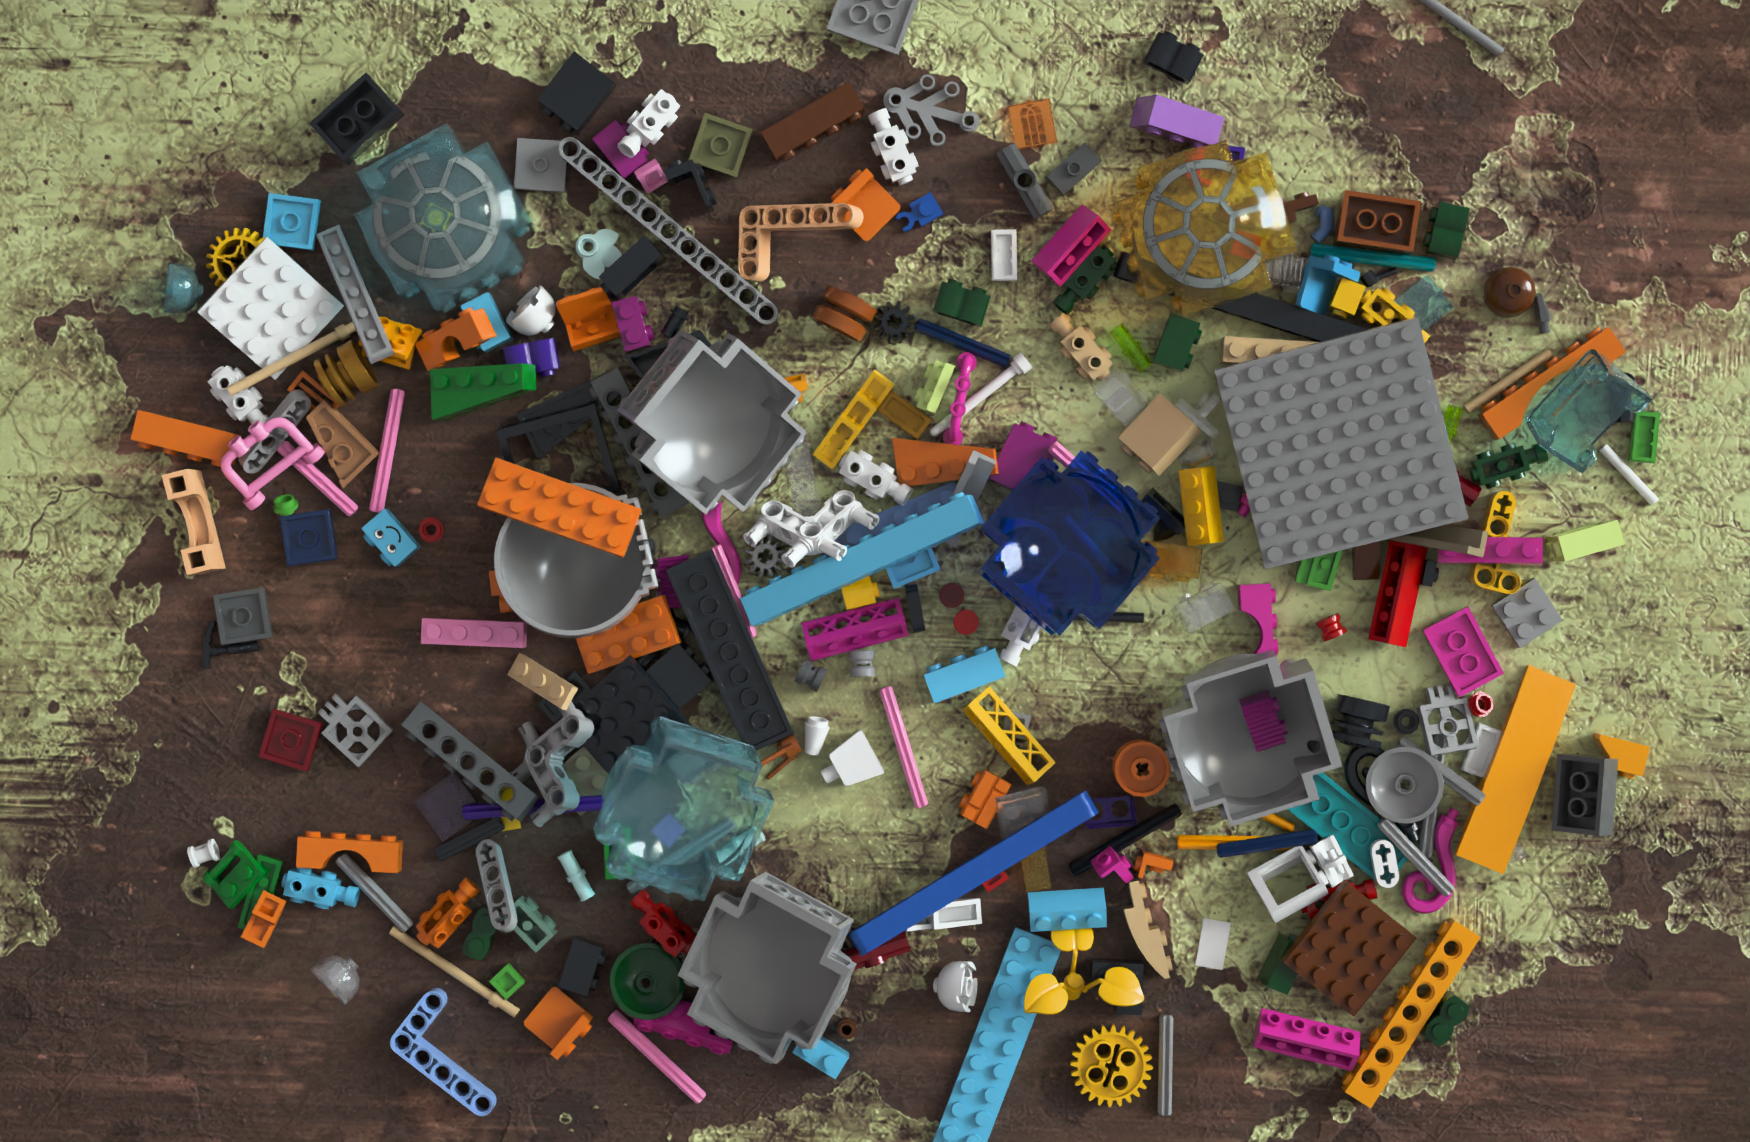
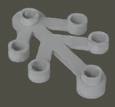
M923 75L918 83L905 90L898 87L889 89L883 98L884 106L889 112L898 114L906 128V135L909 139L915 140L919 138L921 128L918 124L913 123L907 109L918 113L930 135L931 144L936 147L944 144L945 134L938 130L932 117L957 123L961 130L966 133L974 132L979 126V117L972 111H966L961 114L935 106L948 98H955L959 94L960 88L956 82H948L944 89L920 102L910 98L923 90L930 91L934 88L935 79L932 75ZM924 79H931L932 85L925 87L922 83ZM951 85L957 89L954 94L947 92V88ZM893 96H899L901 98V102L899 104H893L891 102V98ZM966 117H972L974 123L968 126L964 120ZM911 127H915L918 129V134L911 136L908 130ZM934 135H941L943 140L940 143L934 142Z

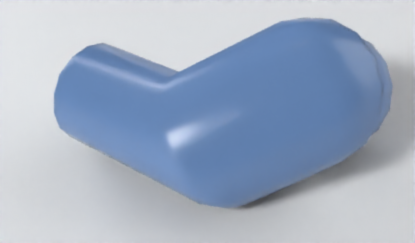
M1320 205L1315 211L1319 218L1320 226L1310 237L1317 244H1320L1334 228V212L1325 205Z

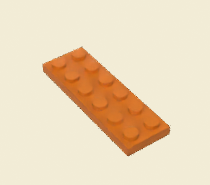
M499 458L494 460L477 503L479 508L623 559L642 512L638 507Z

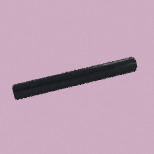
M1176 803L1168 806L1070 863L1069 868L1072 874L1078 876L1092 868L1091 860L1109 846L1118 853L1180 817L1182 812Z

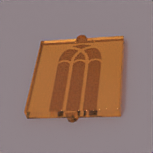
M1049 98L1032 102L1027 100L1026 103L1008 106L1014 142L1019 150L1031 147L1038 149L1042 145L1057 143Z

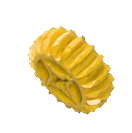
M234 228L233 236L226 230L224 231L226 239L217 236L216 241L219 245H210V248L215 250L214 255L210 253L206 255L207 258L213 260V263L206 264V268L214 269L209 274L210 278H217L214 284L220 287L228 278L224 273L222 263L229 264L232 267L233 273L239 265L230 260H245L250 255L249 243L256 248L264 240V237L258 240L259 233L254 231L250 235V229L244 228L242 234L239 228ZM240 242V246H237L233 254L225 255L229 247Z

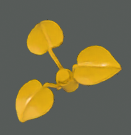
M1092 928L1051 931L1053 945L1063 952L1073 950L1070 973L1065 977L1064 982L1059 984L1052 974H1040L1033 978L1025 993L1024 1012L1027 1014H1057L1064 1010L1068 1000L1078 999L1081 992L1086 993L1088 989L1098 984H1101L1098 990L1100 998L1110 1005H1137L1143 1002L1144 996L1135 974L1124 967H1113L1106 972L1105 979L1098 978L1084 985V979L1075 973L1077 950L1087 951L1091 948L1094 940Z

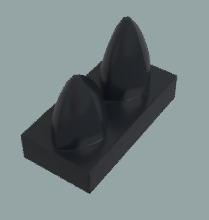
M1152 487L1141 500L1142 502L1138 509V519L1140 521H1148L1159 517L1160 520L1154 530V541H1163L1176 534L1179 535L1185 529L1184 516Z

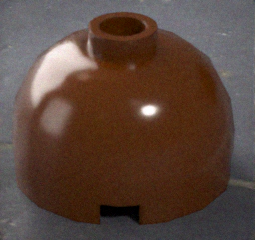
M1515 267L1501 268L1492 273L1486 280L1483 298L1488 309L1495 315L1506 318L1517 317L1526 312L1533 304L1536 294L1535 283L1531 276L1522 269Z

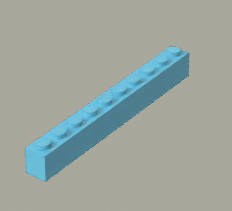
M963 492L950 497V502L941 506V503L934 504L926 508L927 513L918 516V513L910 515L903 519L905 523L897 527L895 524L888 525L882 528V533L875 537L870 534L858 539L859 544L850 547L849 544L845 545L847 553L844 558L841 557L842 560L840 561L823 555L813 560L814 565L805 568V565L796 567L791 570L792 575L783 578L780 575L768 581L769 585L761 588L759 585L747 590V595L740 598L751 626H760L985 524L973 495H964Z

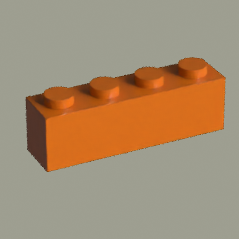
M137 410L131 440L138 441L137 446L152 450L153 445L163 447V453L177 456L178 451L187 453V459L199 462L202 461V457L211 459V465L221 467L223 456L230 450L228 443L234 437H241L242 435Z

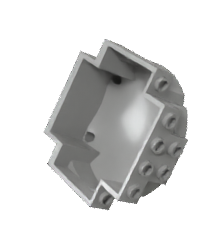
M681 330L677 336L669 340L665 351L629 396L621 400L620 407L617 409L620 414L640 430L634 444L636 449L631 455L704 514H707L708 511L716 507L720 496H723L742 512L750 508L754 504L759 492L770 484L774 473L786 464L790 453L801 445L807 433L787 415V412L797 405L798 398L802 393L743 342L729 333L722 342L716 341L708 348L699 339Z
M1273 650L1260 654H1237L1216 660L1197 673L1183 677L1185 685L1181 686L1183 695L1177 698L1173 707L1161 710L1163 718L1159 719L1162 733H1168L1167 736H1164L1170 758L1175 757V759L1171 760L1177 781H1183L1185 790L1181 791L1185 806L1190 804L1192 811L1196 812L1218 805L1222 820L1227 819L1231 827L1319 800L1313 775L1342 767V763L1314 670L1306 658L1298 661L1286 659L1279 665ZM1268 690L1271 698L1275 696L1277 698L1281 711L1276 712L1279 720L1284 719L1289 734L1284 735L1286 743L1257 752L1239 700Z
M767 872L750 880L742 898H736L725 891L715 895L678 973V976L684 979L685 984L694 988L699 987L687 1015L692 1017L696 1024L714 1029L718 1036L725 1039L730 1038L737 1042L738 1047L757 1053L761 1060L770 1064H777L783 1059L792 1040H794L798 1047L812 1050L818 1045L830 1018L843 1002L848 991L851 975L857 965L841 951L845 938L852 928L854 919Z

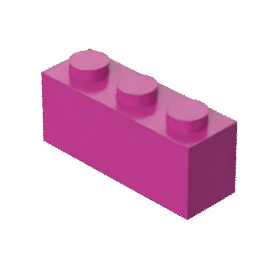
M1081 205L1031 262L1047 278L1061 287L1107 236L1111 229L1099 215Z

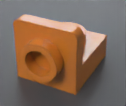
M1142 850L1141 856H1136L1133 870L1137 871V878L1143 879L1146 865H1150L1149 869L1152 871L1164 873L1165 870H1172L1174 861L1170 857Z

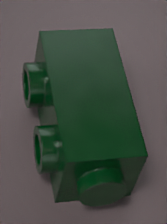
M1279 933L1257 978L1267 987L1288 995L1298 973L1280 959L1298 936L1292 933L1289 936Z

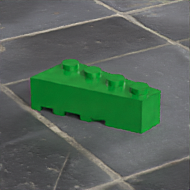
M520 363L430 369L432 420L448 421L454 419V417L471 413L474 410L495 405V403L536 391L535 365Z

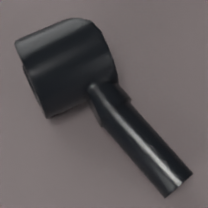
M1394 267L1375 275L1371 269L1361 276L1360 280L1366 287H1371L1383 278L1396 274L1397 270Z

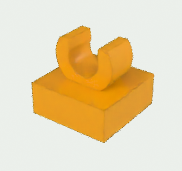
M805 373L783 377L800 393L801 391L808 390ZM802 395L798 398V403L803 402Z

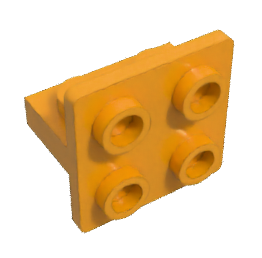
M379 316L394 351V355L380 361L410 370L414 360L415 343L421 337L422 329ZM359 339L358 345L362 346L361 355L367 357L361 340Z

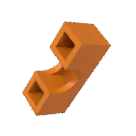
M472 307L458 313L460 318L446 320L440 324L441 329L437 331L432 329L422 334L423 339L416 342L415 346L427 371L441 368L460 357L455 345L456 338L460 341L463 349L467 350L478 347L497 336L484 308L473 311Z

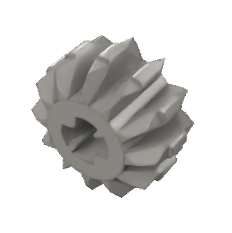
M772 535L768 536L767 544L764 543V538L759 541L760 545L754 547V551L745 549L746 554L753 555V558L746 559L745 563L754 562L755 565L750 568V572L753 573L759 567V577H763L765 569H767L769 577H773L772 567L778 572L782 571L777 562L784 563L782 558H779V554H784L787 550L781 549L778 551L776 549L782 544L781 540L771 545L773 541ZM768 549L771 551L769 554H773L772 560H767L765 564L761 562L763 558L759 559V553L765 552Z

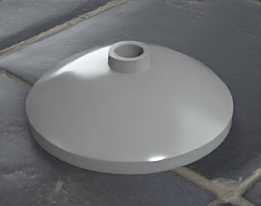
M1396 747L1385 751L1372 763L1366 778V791L1371 805L1380 815L1397 823H1414L1429 816L1439 805L1444 790L1443 776L1438 764L1427 753L1413 747ZM1404 779L1409 780L1411 783L1410 788H1402L1401 781Z

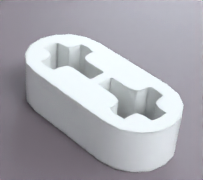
M1377 839L1370 846L1374 878L1380 886L1390 888L1395 886L1399 880L1395 850L1389 841ZM1380 844L1388 848V851L1384 853L1385 861H1382L1380 854H1376V850L1380 849ZM1384 865H1386L1388 872L1393 873V876L1389 877V882L1387 883L1384 879H1380V875L1384 874Z

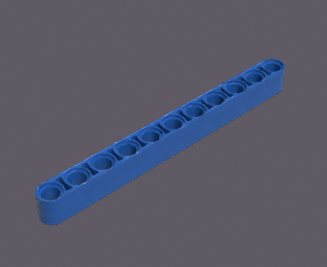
M1086 790L1077 794L854 929L848 936L860 956L869 953L1099 813L1098 809Z

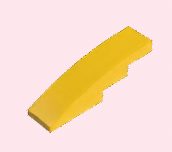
M874 370L812 455L831 469H834L895 384L877 370Z

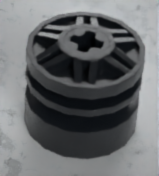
M1337 694L1333 710L1343 714L1344 717L1343 720L1334 719L1330 722V724L1341 726L1340 732L1332 730L1334 739L1342 744L1364 749L1380 748L1382 742L1370 738L1371 734L1383 736L1384 732L1373 727L1374 722L1387 721L1390 706Z

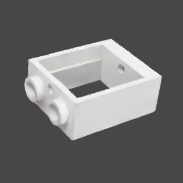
M1296 846L1247 873L1275 923L1329 894L1325 886L1329 884L1328 879L1322 870L1317 872L1314 864L1317 863L1314 855L1310 850L1305 851L1303 846ZM1303 862L1316 885L1278 906L1265 882Z

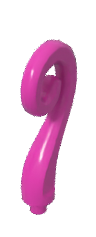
M718 502L716 507L708 511L707 514L701 512L702 520L710 537L717 545L722 546L738 585L741 577V561L733 542L722 526V502Z
M1450 807L1447 814H1441L1436 823L1434 845L1443 876L1455 886L1456 873L1451 840L1459 822L1455 821L1459 811ZM1419 870L1410 873L1405 878L1402 886V896L1406 905L1411 910L1422 914L1439 910L1448 902L1452 895L1450 893L1448 896H1444L1438 891L1430 900L1424 901L1417 898L1413 888L1418 881L1425 882V890L1429 894H1432L1436 889Z

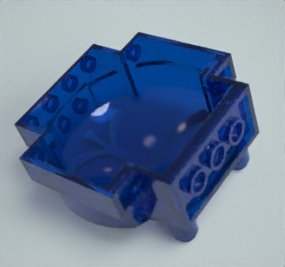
M1081 450L1062 473L1057 471L1059 466L1049 458L1044 460L1041 457L979 529L999 547L977 573L1053 638L1059 637L1077 615L1081 616L1096 630L1101 629L1160 559L1156 555L1158 551L1148 542L1144 544L1141 542L1143 537L1160 519L1156 514L1158 510L1149 502L1143 503L1137 498L1138 493L1129 485L1124 487L1117 481L1119 477L1109 468L1104 470L1097 464L1099 460L1089 451L1084 453Z

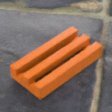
M304 370L301 371L287 389V391L292 392L299 386L321 403L324 399L302 382V379L305 378L334 402L332 405L334 408L337 409L339 407L333 398L326 393L323 386ZM311 402L310 409L314 410L316 406Z

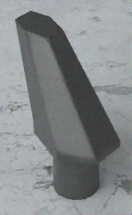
M1537 293L1534 298L1535 322L1539 324V333L1546 334L1550 332L1549 321L1552 317L1542 294Z

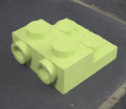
M938 360L935 361L934 365L929 363L924 374V378L928 379L924 388H918L913 400L918 402L917 409L935 416L954 372V365Z

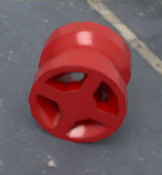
M1339 613L1315 623L1317 628L1321 629L1323 633V642L1347 632L1346 628L1340 623L1341 617Z

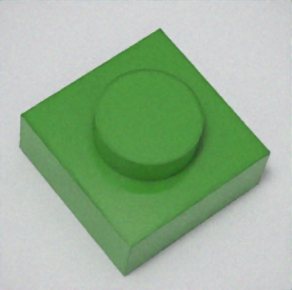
M508 963L489 982L507 1000L526 981Z

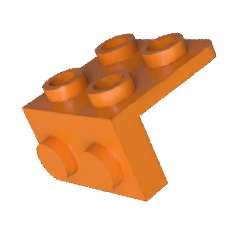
M866 168L863 172L858 170L849 179L851 184L845 190L842 188L838 189L831 199L833 200L832 203H845L861 209L864 217L863 222L858 228L853 230L864 241H869L900 211V204L874 179V175ZM850 211L845 215L846 222L850 219Z
M602 287L591 288L577 295H569L556 302L557 309L566 326L573 352L621 337L613 306Z
M554 986L524 1020V1025L553 1049L550 1055L558 1060L562 1055L567 1057L576 1047L573 1041L578 1035L583 1038L592 1026L589 1022L593 1016L559 987Z

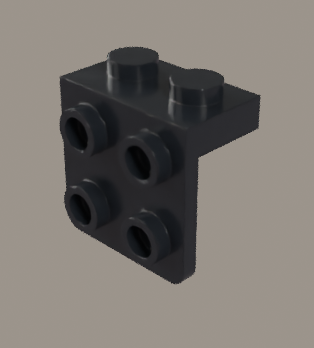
M691 159L684 163L682 160H677L668 164L669 169L664 170V173L671 186L694 177L710 213L714 212L713 205L717 203L710 187L706 189L703 182L707 181V178L700 163L695 165Z

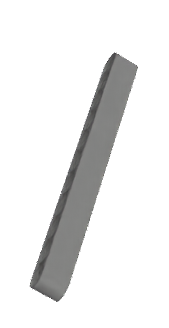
M573 137L564 138L560 142L559 154L566 162L754 319L763 325H771L777 320V307L582 143ZM568 144L577 145L578 150L574 156L565 155L564 149ZM588 160L597 162V169L592 173L584 171V164ZM609 176L615 177L617 179L616 186L613 189L604 188L605 178ZM629 192L636 194L637 197L636 202L631 206L623 203L624 195ZM647 209L656 211V218L652 222L643 220V212ZM667 225H672L676 229V234L670 239L662 235V230ZM685 242H693L696 246L694 253L691 255L682 253V245ZM712 258L715 261L714 269L704 271L701 268L702 260ZM725 274H731L735 278V283L729 288L723 287L720 283L722 276ZM745 290H750L754 293V300L750 304H744L740 301V295ZM768 306L774 310V316L770 320L761 319L759 312L763 307Z

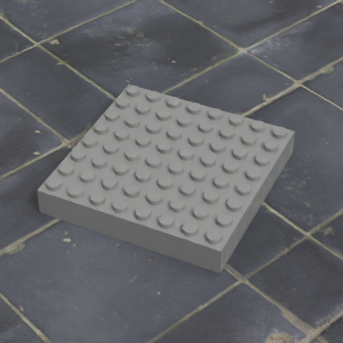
M1418 317L1215 369L1265 569L1469 519Z

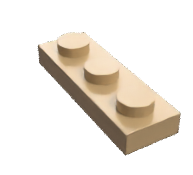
M521 653L518 654L507 674L563 710H567L578 690L573 684Z

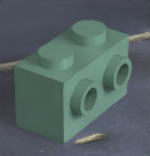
M522 895L514 903L517 925L513 930L536 953L558 931L555 929V922L549 916L545 915L543 917L537 910L539 906L530 897L525 898Z

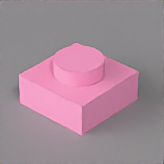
M656 159L634 171L647 194L668 182Z

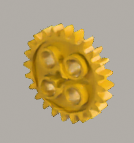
M1114 1023L1111 1024L1110 1030H1106L1104 1024H1101V1032L1091 1028L1093 1034L1091 1037L1084 1033L1085 1042H1076L1080 1051H1072V1055L1077 1060L1070 1061V1065L1077 1067V1069L1071 1071V1075L1079 1076L1074 1081L1075 1086L1083 1084L1080 1093L1085 1094L1089 1091L1088 1100L1091 1101L1098 1097V1105L1107 1100L1108 1106L1111 1107L1113 1100H1116L1120 1107L1122 1106L1123 1098L1131 1103L1130 1095L1132 1093L1140 1097L1137 1089L1139 1087L1142 1089L1147 1088L1143 1079L1151 1080V1076L1146 1071L1152 1070L1153 1066L1146 1062L1151 1060L1152 1056L1151 1054H1144L1149 1049L1148 1046H1139L1143 1040L1142 1037L1139 1036L1133 1039L1134 1030L1132 1029L1126 1034L1124 1025L1120 1027L1119 1031L1116 1030ZM1100 1044H1108L1110 1050L1107 1054L1100 1055L1096 1052ZM1119 1044L1120 1047L1114 1059L1117 1067L1111 1068L1108 1085L1103 1086V1082L1108 1074L1106 1063H1111L1115 1045ZM1126 1051L1134 1054L1133 1060L1128 1063L1120 1060L1121 1055ZM1092 1068H1099L1102 1070V1075L1098 1079H1092L1088 1076L1089 1071ZM1116 1076L1126 1077V1083L1123 1086L1116 1087L1113 1085V1080Z

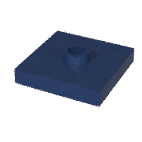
M331 509L279 516L287 567L338 559Z

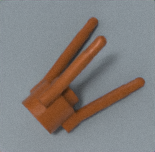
M793 734L774 742H780L776 745L778 751L754 764L753 769H757L781 755L783 759L787 757L766 776V779L769 780L788 763L798 758L797 754L802 752ZM744 746L737 748V751H745Z

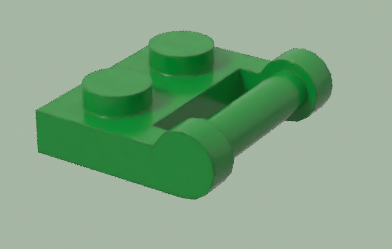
M237 840L232 842L229 846L230 850L220 861L202 876L203 881L213 888L228 908H235L266 874L246 847ZM238 856L241 861L221 881L218 877Z

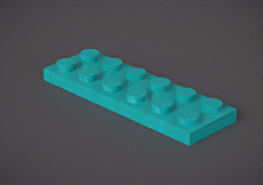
M1319 773L1313 775L1319 800L1288 810L1311 829L1315 830L1323 839L1334 835L1345 857L1374 880L1370 846L1377 839L1389 841L1394 847L1399 871L1408 858L1377 827L1381 819L1326 774ZM1380 844V849L1376 850V854L1381 855L1382 861H1385L1384 853L1388 851V848ZM1384 865V874L1380 875V879H1384L1387 883L1389 882V877L1393 876V873L1388 872L1386 865Z

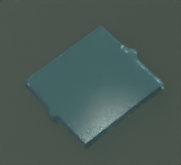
M1426 275L1394 301L1400 307L1403 304L1410 307L1415 312L1413 317H1418L1420 327L1423 330H1426L1454 308L1443 294V289H1439L1429 275Z

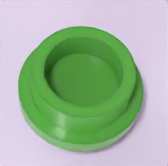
M290 494L278 496L274 499L273 511L281 516L291 515L298 508V501Z

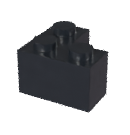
M1091 958L1090 983L1098 978L1105 979L1106 972L1113 967H1124L1135 974L1143 993L1144 964L1142 960ZM1098 984L1092 988H1099L1101 984ZM1142 1003L1133 1006H1114L1116 1014L1142 1015Z

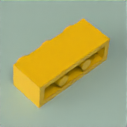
M1215 466L1178 470L1187 546L1224 542Z

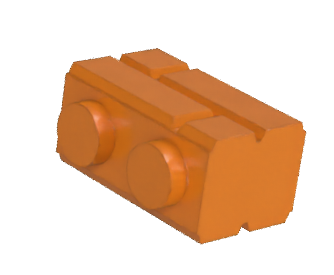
M984 769L982 773L976 772L970 783L974 788L970 795L964 794L958 807L961 808L960 815L987 829L1007 794L1011 783Z

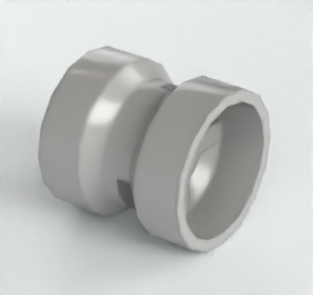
M874 650L849 651V659L852 661L850 677L875 676V667L872 666Z

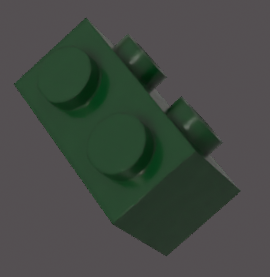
M1171 313L1152 363L1180 373L1184 368L1188 369L1193 358V354H1190L1193 344H1198L1202 331L1199 330L1200 323Z

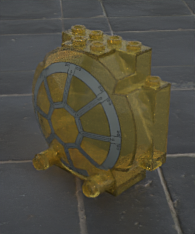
M1227 140L1205 147L1184 150L1167 159L1138 167L1136 170L1137 175H1134V181L1137 189H1142V191L1137 192L1135 196L1116 201L1115 209H1112L1115 223H1120L1123 230L1119 234L1122 246L1129 249L1130 256L1127 258L1130 271L1131 273L1136 272L1138 282H1135L1138 296H1143L1146 302L1174 293L1175 297L1172 298L1173 307L1176 313H1181L1182 317L1271 289L1272 285L1265 264L1290 257L1297 252L1267 152L1233 161Z

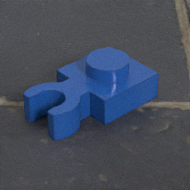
M929 192L910 203L909 207L912 211L909 213H899L896 216V220L907 218L909 224L902 228L903 232H908L913 228L915 222L918 221L920 226L923 227L942 216L943 212L932 193Z

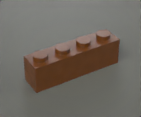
M848 82L761 131V134L775 160L778 162L782 159L783 162H786L795 157V151L804 147L807 150L818 143L817 139L826 134L827 137H830L841 130L839 126L848 122L850 125L862 118L861 114L865 110L852 85Z

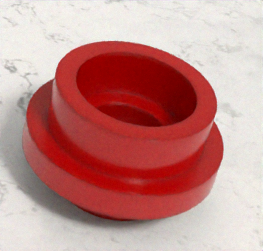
M429 517L424 519L419 525V535L424 541L433 543L443 537L444 526L439 519ZM430 525L436 528V532L433 535L428 533Z
M1484 692L1473 693L1468 700L1469 710L1476 717H1485L1493 709V700Z

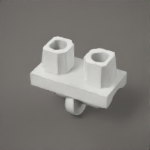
M1330 835L1309 846L1320 869L1329 881V887H1334L1343 880L1354 876L1334 835Z

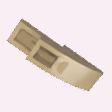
M1133 878L1128 882L1132 905L1122 906L1126 922L1146 960L1164 979L1170 978L1168 971L1173 970L1170 955L1165 956L1163 946H1167L1165 931H1160L1158 925L1148 926V923H1152L1150 909L1145 908L1143 899L1147 898L1144 883L1139 884V880Z

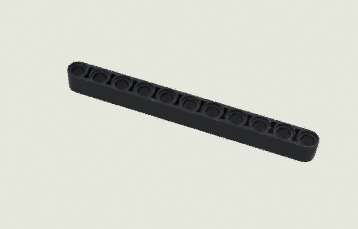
M1120 252L1113 277L1315 342L1367 330L1351 323L1231 285L1215 289L1190 287L1168 276L1155 261L1127 252ZM1186 272L1187 274L1195 277L1206 278L1191 272Z

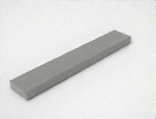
M340 225L316 234L370 363L373 364L394 355V351Z

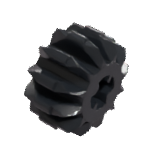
M897 301L896 309H892L891 303L887 302V312L882 307L878 308V312L883 317L874 316L873 318L874 321L881 322L882 324L876 325L873 328L874 331L884 330L879 335L880 340L884 339L888 334V344H892L893 336H897V342L901 344V334L908 339L911 337L906 328L915 330L916 326L914 324L907 323V321L914 320L915 315L905 316L909 312L910 307L906 306L900 311V301ZM895 316L896 320L901 319L902 324H898V329L887 325V321L890 322V317Z

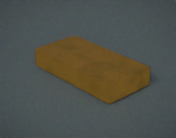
M892 390L877 409L880 414L916 440L920 438L932 421L930 417Z

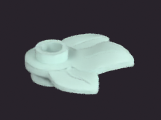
M601 229L594 235L584 234L578 238L576 251L583 258V268L590 276L600 279L599 276L604 272L605 267H610L622 256L618 248L614 246L619 236L618 233L610 229ZM588 242L593 244V249L589 252L584 249V245Z

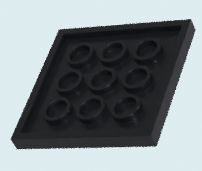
M631 655L574 705L576 709L582 711L586 718L591 719L594 725L592 736L581 746L586 748L616 782V786L624 795L630 792L698 732Z

